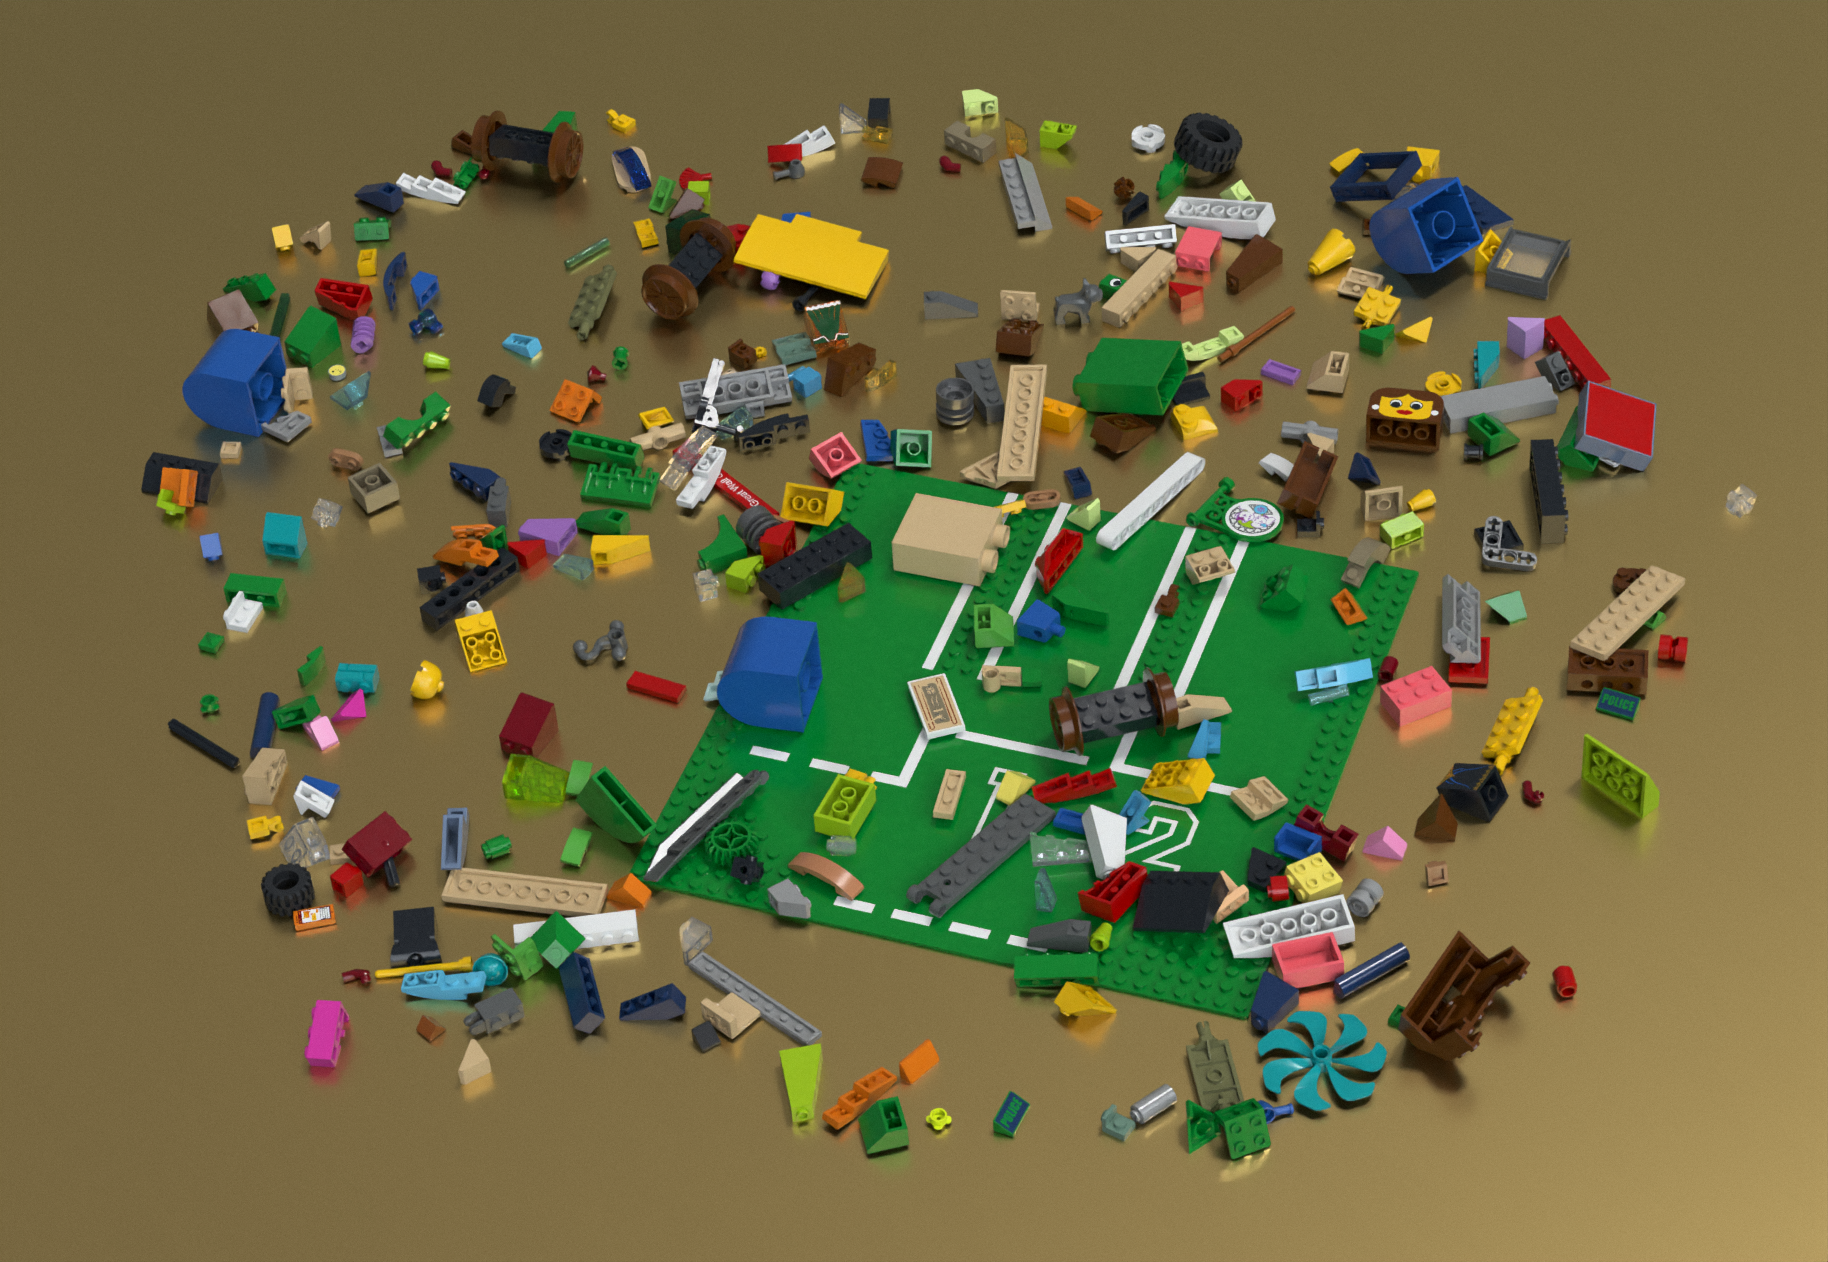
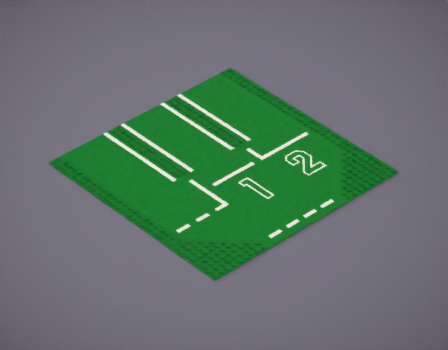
M860 463L844 471L833 489L844 492L841 511L829 526L814 525L802 548L839 527L850 523L871 541L872 559L782 610L775 603H772L766 617L817 622L823 680L804 732L748 725L732 717L719 703L656 821L657 828L649 834L629 873H632L646 885L774 914L778 913L769 903L767 889L789 879L793 885L796 884L799 887L801 894L807 897L811 903L810 918H792L1009 967H1014L1015 956H1020L1021 954L1041 955L1043 953H1050L1052 955H1062L1066 952L1083 954L1081 952L1027 946L1030 929L1033 927L1075 919L1091 921V934H1093L1102 923H1109L1112 926L1109 947L1103 951H1095L1091 946L1089 947L1088 952L1098 954L1100 961L1099 985L1093 986L1235 1018L1248 1019L1263 972L1268 970L1272 957L1234 958L1223 923L1291 907L1296 897L1295 893L1288 887L1289 900L1273 902L1272 898H1268L1267 892L1264 893L1248 886L1251 849L1255 847L1286 861L1288 866L1297 861L1274 852V838L1286 822L1294 825L1298 814L1306 804L1324 814L1322 818L1324 824L1377 687L1379 668L1384 657L1390 653L1417 583L1419 572L1373 563L1360 588H1356L1341 581L1349 564L1347 557L1264 541L1243 542L1232 538L1228 534L1150 519L1116 550H1111L1097 544L1096 537L1098 532L1118 513L1100 510L1101 521L1089 531L1066 518L1079 506L1060 502L1058 506L1052 508L1031 510L1025 507L1021 509L1022 512L1017 514L1004 513L1002 522L1003 525L1010 527V537L1006 548L998 547L997 549L998 564L994 573L987 572L980 586L894 570L892 541L915 494L919 493L989 507L1023 500L1024 495ZM1063 528L1083 533L1082 550L1048 594L1044 593L1035 567L1037 557L1041 556L1046 545H1049ZM1221 546L1234 567L1235 573L1192 584L1186 574L1185 556ZM1294 564L1309 577L1302 604L1289 612L1265 609L1259 606L1265 580L1269 576L1277 574L1282 568H1287ZM1068 584L1079 589L1088 598H1092L1094 602L1104 607L1109 613L1108 627L1068 619L1060 614L1061 626L1066 628L1065 634L1061 638L1053 635L1047 642H1040L1017 634V620L1037 599L1053 608L1052 595ZM1171 584L1179 585L1177 590L1179 596L1177 599H1179L1180 605L1174 616L1169 617L1155 613L1154 607L1161 594L1167 596ZM1346 588L1353 595L1367 619L1347 625L1330 599ZM994 604L1013 616L1014 646L976 648L974 605ZM1370 658L1373 678L1326 688L1297 691L1294 671ZM1068 659L1080 660L1099 666L1098 672L1086 688L1068 682ZM982 665L1021 667V673L1022 668H1042V686L1022 687V684L1021 686L1001 685L998 691L987 692L982 684ZM1148 667L1154 674L1161 672L1168 674L1176 698L1187 694L1224 697L1232 709L1231 713L1208 720L1209 722H1221L1220 754L1207 753L1206 761L1215 777L1201 803L1181 804L1142 793L1152 802L1144 814L1150 821L1131 834H1126L1125 863L1131 861L1145 866L1147 874L1150 871H1224L1238 887L1244 884L1248 888L1249 901L1218 924L1212 919L1205 933L1134 931L1133 924L1139 897L1115 923L1083 912L1078 892L1081 890L1087 891L1094 886V882L1098 880L1102 882L1103 879L1096 877L1086 835L1053 826V820L947 910L941 918H937L929 912V907L934 899L928 895H925L917 904L906 898V893L912 885L921 883L1010 807L996 799V794L1007 770L1020 772L1034 779L1036 783L1033 786H1036L1066 773H1069L1070 777H1074L1090 770L1091 774L1094 775L1111 768L1117 787L1078 799L1042 804L1056 811V815L1060 808L1084 814L1090 805L1119 815L1133 791L1141 792L1146 779L1156 763L1190 760L1187 758L1201 722L1179 730L1176 726L1166 728L1164 737H1160L1155 728L1152 727L1084 743L1082 756H1078L1074 750L1061 752L1051 725L1049 698L1061 696L1064 686L1069 688L1073 698L1142 683L1143 671ZM945 673L966 731L927 739L907 682ZM850 768L875 778L874 784L877 786L875 790L876 802L852 842L815 832L814 813L837 775L845 776ZM946 769L966 771V779L953 820L933 817V810ZM753 770H758L759 772L766 771L769 774V780L764 785H759L753 794L747 796L742 801V804L724 819L726 822H731L732 819L734 822H737L741 819L742 823L748 822L757 832L759 846L757 854L754 856L758 857L757 861L764 862V875L759 882H752L751 885L740 883L739 878L730 876L732 867L729 865L723 867L721 863L715 864L714 860H710L705 851L704 841L706 836L658 882L643 879L659 844L735 773L740 774L742 777H745ZM1265 776L1288 799V803L1272 814L1253 821L1230 798L1231 791L1247 787L1249 780ZM1030 788L1026 794L1034 798L1032 788ZM800 852L816 854L831 860L847 870L864 885V889L851 901L836 893L834 886L809 873L803 876L788 868V864Z

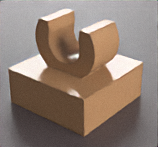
M1445 860L1440 862L1431 861L1425 864L1426 882L1429 886L1449 882Z

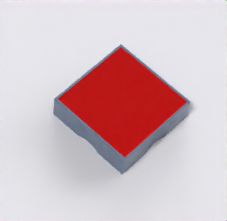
M1588 381L1579 394L1578 426L1576 428L1574 449L1598 457L1608 458L1619 464L1644 472L1653 459L1657 404Z

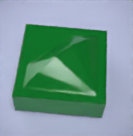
M207 632L199 642L198 647L200 650L216 654L225 642L224 636Z

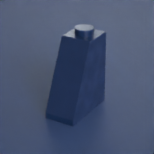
M1264 971L1251 1008V1024L1256 1029L1268 1034L1299 1004V990L1268 971Z

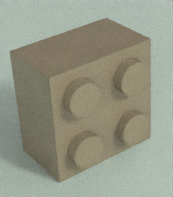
M381 463L347 477L352 496L367 513L400 499L397 482Z

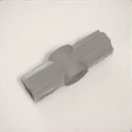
M1283 421L1281 437L1299 439L1304 443V441L1307 442V433H1313L1333 439L1334 444H1337L1339 429L1321 427L1314 421H1307L1304 424Z

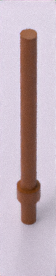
M1293 306L1288 307L1235 345L1232 344L1227 347L1226 351L1217 357L1218 361L1222 363L1227 358L1238 354L1240 349L1294 313L1295 308Z

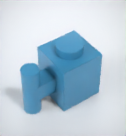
M801 366L788 374L789 382L793 380L794 390L804 398L822 389V377L818 371L813 370L811 367L805 368Z

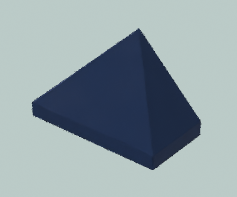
M1356 452L1348 479L1379 485L1381 481L1370 459Z

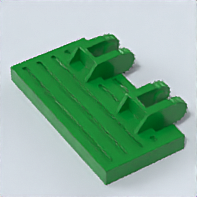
M607 462L601 463L599 472H597V465L589 464L580 493L582 499L652 507L661 477L660 473L653 472V468H647L645 478H641L643 472L641 466H637L633 477L632 469L618 468V463L612 464L610 473H606L608 468Z

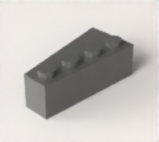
M986 358L956 363V378L965 379L973 385V403L977 406V410L987 423L1004 421V402L991 359Z

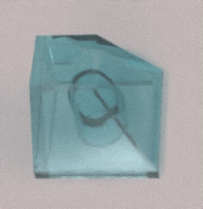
M367 371L329 396L331 400L346 410L352 407L357 409L363 405L362 401L368 396L370 371Z

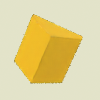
M1491 229L1488 230L1483 238L1484 241L1479 244L1475 251L1474 270L1486 274L1487 267L1502 242ZM1508 248L1496 268L1505 269L1513 254Z

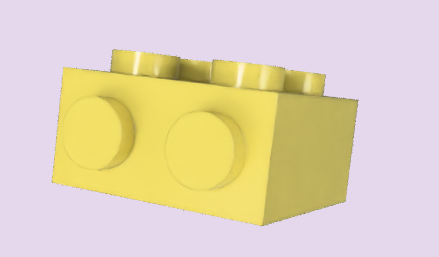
M1320 852L1286 866L1284 876L1287 875L1288 887L1291 888L1296 898L1303 904L1339 894L1343 883L1341 877Z

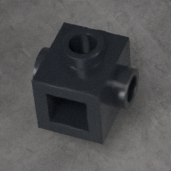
M746 854V857L735 856L730 876L739 878L740 883L751 885L752 882H759L764 875V862L757 861L758 857Z

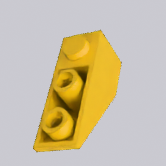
M593 535L590 550L592 564H613L649 552V535Z

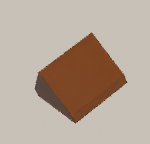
M422 1015L416 1030L428 1041H432L444 1032L446 1028L434 1018Z

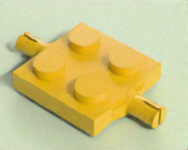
M1386 285L1383 292L1371 287L1367 288L1353 314L1365 321L1361 326L1362 330L1369 329L1371 324L1385 326L1391 321L1401 304V299L1389 295L1393 290L1391 285L1390 287Z

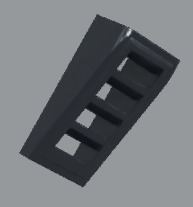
M1138 192L1122 210L1124 226L1149 210L1148 195Z

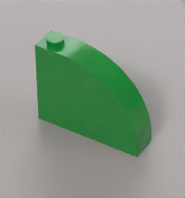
M606 766L590 777L575 800L599 827L623 842L637 843L658 826Z

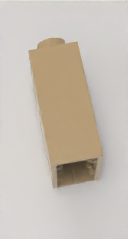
M916 493L892 541L894 570L980 586L986 573H994L996 570L998 547L1006 548L1009 541L1010 527L1003 525L1002 509Z

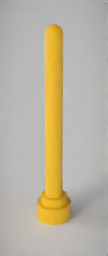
M467 956L459 959V962L376 970L374 975L376 978H385L435 970H460V972L469 973L472 972L473 960L472 956Z

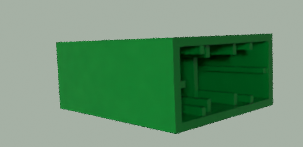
M1101 338L1095 350L1088 353L1086 365L1081 374L1075 375L1072 384L1073 393L1075 396L1080 397L1082 407L1086 411L1164 415L1189 370L1181 341Z

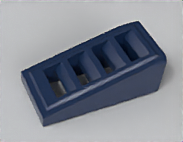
M1081 467L1063 471L1075 499L1092 495L1091 483Z

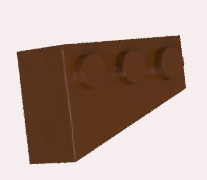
M857 343L829 357L824 390L842 397L874 366L876 362V349L862 343Z

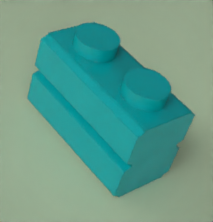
M339 663L335 676L337 691L355 692L361 689L363 693H375L380 679L378 666L368 664Z

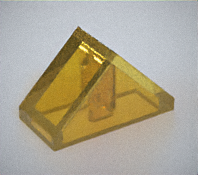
M848 562L838 586L839 602H845L866 592L864 577Z

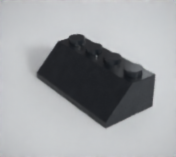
M153 452L145 465L141 490L142 492L159 495L163 467L198 471L195 501L208 504L223 481L220 464Z

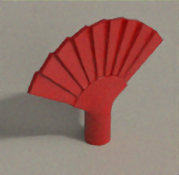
M688 167L680 175L679 184L685 190V188H688L689 181L710 180L712 175L711 173L700 174Z

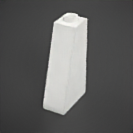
M1090 805L1082 815V823L1096 877L1105 880L1109 877V873L1125 864L1127 818Z

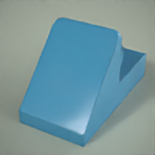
M1210 722L1207 753L1220 754L1221 722Z
M1137 790L1133 791L1119 813L1120 816L1127 818V835L1150 821L1144 814L1152 802Z

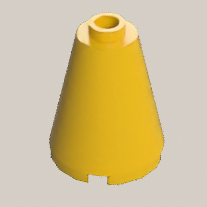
M1334 228L1328 231L1307 262L1310 273L1321 275L1354 256L1356 252L1355 247L1349 238L1345 239L1342 236L1344 234L1342 231Z

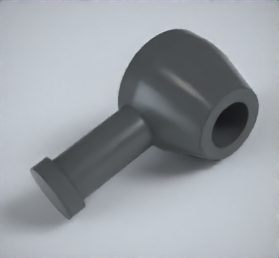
M798 159L792 160L787 170L773 172L774 180L787 176L798 179L805 175L804 166Z

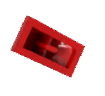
M1169 281V298L1181 311L1203 303L1204 287Z
M545 539L508 542L509 552L517 556L519 564L526 569L531 568L547 556Z

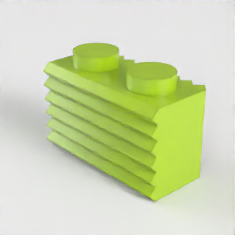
M1413 511L1401 514L1395 519L1386 520L1380 524L1379 536L1391 549L1423 537L1424 523Z

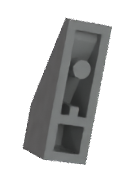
M943 291L924 292L925 320L978 317V303Z
M1068 919L1033 927L1030 929L1027 946L1081 953L1088 952L1090 947L1089 939L1092 935L1091 921Z

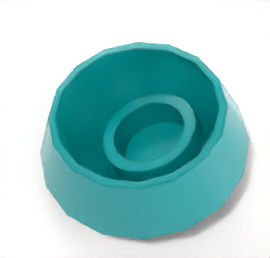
M494 953L482 955L474 962L472 972H485L486 986L502 984L508 975V967L504 959Z

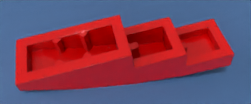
M1111 768L1094 775L1091 774L1090 770L1074 777H1070L1069 773H1066L1031 788L1034 799L1041 803H1054L1098 794L1117 787L1114 774Z

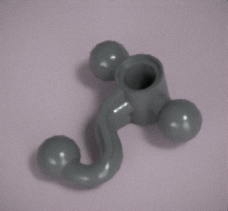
M620 620L612 621L608 634L600 637L589 653H586L588 645L585 641H576L573 644L574 652L582 660H593L597 658L602 650L612 649L611 655L614 660H624L628 648L624 624Z

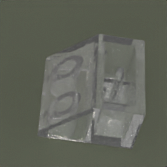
M313 817L295 823L279 844L288 863H292V865L300 864L301 867L307 868L330 859L327 842Z

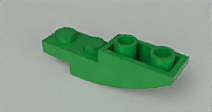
M1176 150L1173 151V161H1170V164H1165L1163 171H1160V181H1157L1156 184L1159 199H1163L1171 194L1182 183L1189 170V165L1184 159L1182 160Z

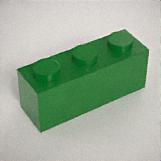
M230 573L223 588L227 602H232V599L236 597L238 592L242 591L245 599L262 602L263 606L279 608L287 593L285 582L282 578Z

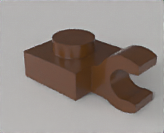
M1171 584L1167 596L1161 594L1154 607L1155 613L1169 617L1174 616L1180 605L1179 599H1177L1179 596V592H1177L1179 585Z

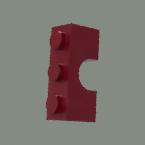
M1306 804L1298 814L1294 825L1322 836V849L1345 861L1353 851L1359 834L1342 824L1337 831L1328 829L1322 821L1324 814Z

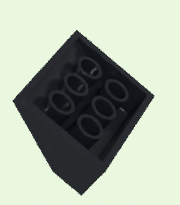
M1150 871L1142 884L1133 924L1134 931L1205 933L1229 892L1221 872Z

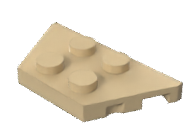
M1000 451L960 471L961 478L995 489L1010 482L997 480Z

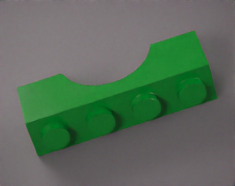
M435 391L423 400L420 408L422 415L420 419L406 420L398 417L386 425L383 437L397 450L403 446L407 447L416 437L420 438L425 431L433 429L438 422L446 420L449 416L448 412L451 405Z

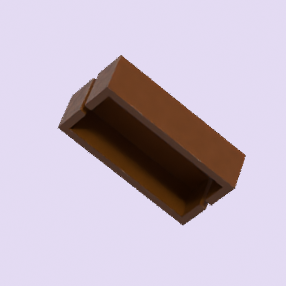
M1304 441L1277 504L1290 510L1294 508L1296 513L1311 519L1339 456L1323 449L1316 464L1313 461L1320 448Z

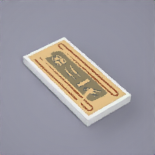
M945 673L907 682L927 739L966 731Z

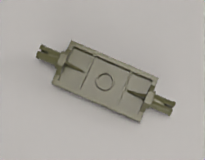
M612 265L604 266L602 272L594 276L590 275L584 280L568 321L571 328L580 327L577 332V337L580 340L587 339L590 329L594 326V321L601 316L617 275Z
M1203 1021L1204 1028L1202 1022L1196 1024L1199 1034L1198 1041L1194 1045H1187L1186 1053L1200 1106L1214 1114L1218 1110L1243 1102L1244 1097L1228 1039H1216L1211 1034L1209 1022Z

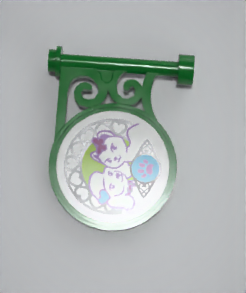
M1224 477L1218 483L1219 488L1195 513L1190 512L1186 516V522L1191 527L1198 526L1201 523L1243 542L1269 540L1282 530L1284 524V516L1281 509L1268 500L1260 498L1236 499L1225 495L1224 493H1230L1235 487L1234 481L1229 477Z

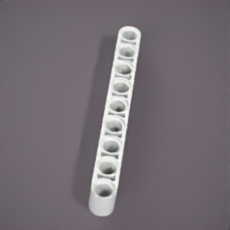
M1186 452L1098 532L1096 537L1097 544L1111 550H1116L1203 471L1205 459Z

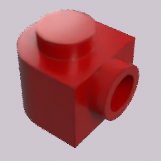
M1287 875L1270 877L1271 885L1267 886L1268 898H1272L1273 902L1289 900Z

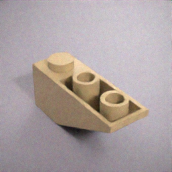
M1187 694L1176 698L1179 713V723L1176 727L1179 730L1200 723L1203 719L1209 720L1231 713L1232 709L1224 697Z

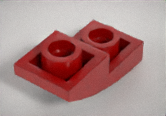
M802 144L767 146L768 163L791 162L794 159L802 161Z

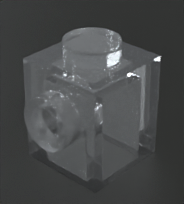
M711 569L693 573L694 588L699 601L717 598V587L720 586L717 575L714 576Z

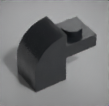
M495 374L490 375L484 381L477 401L490 407H501L504 395L515 394L516 387L510 385L511 382L508 379Z

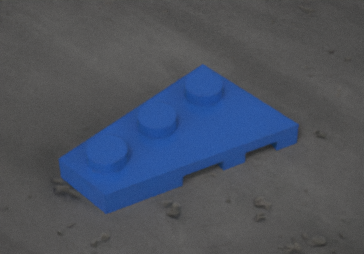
M861 420L860 427L866 461H893L888 432L879 420Z

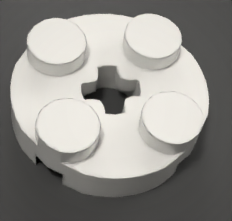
M1148 124V127L1142 128L1141 125L1132 131V146L1146 150L1148 153L1155 152L1156 149L1165 143L1164 130L1160 126Z

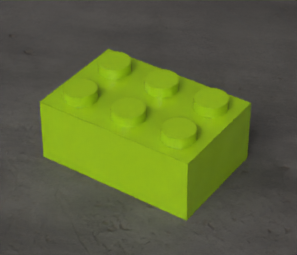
M838 774L814 813L815 832L852 842L876 802L875 784Z

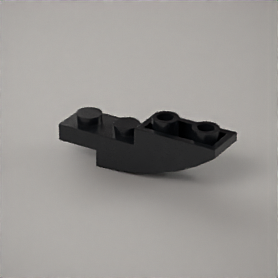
M787 413L751 426L738 435L740 451L775 445L776 439L810 433L808 415L789 418Z

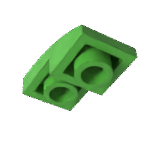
M573 760L565 791L566 795L578 797L591 777L593 763Z
M573 827L560 859L561 863L580 867L593 833Z

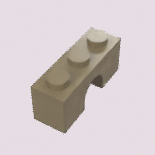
M956 121L944 130L946 145L983 163L997 153L996 139L984 133L978 137L971 138L970 127L959 121Z

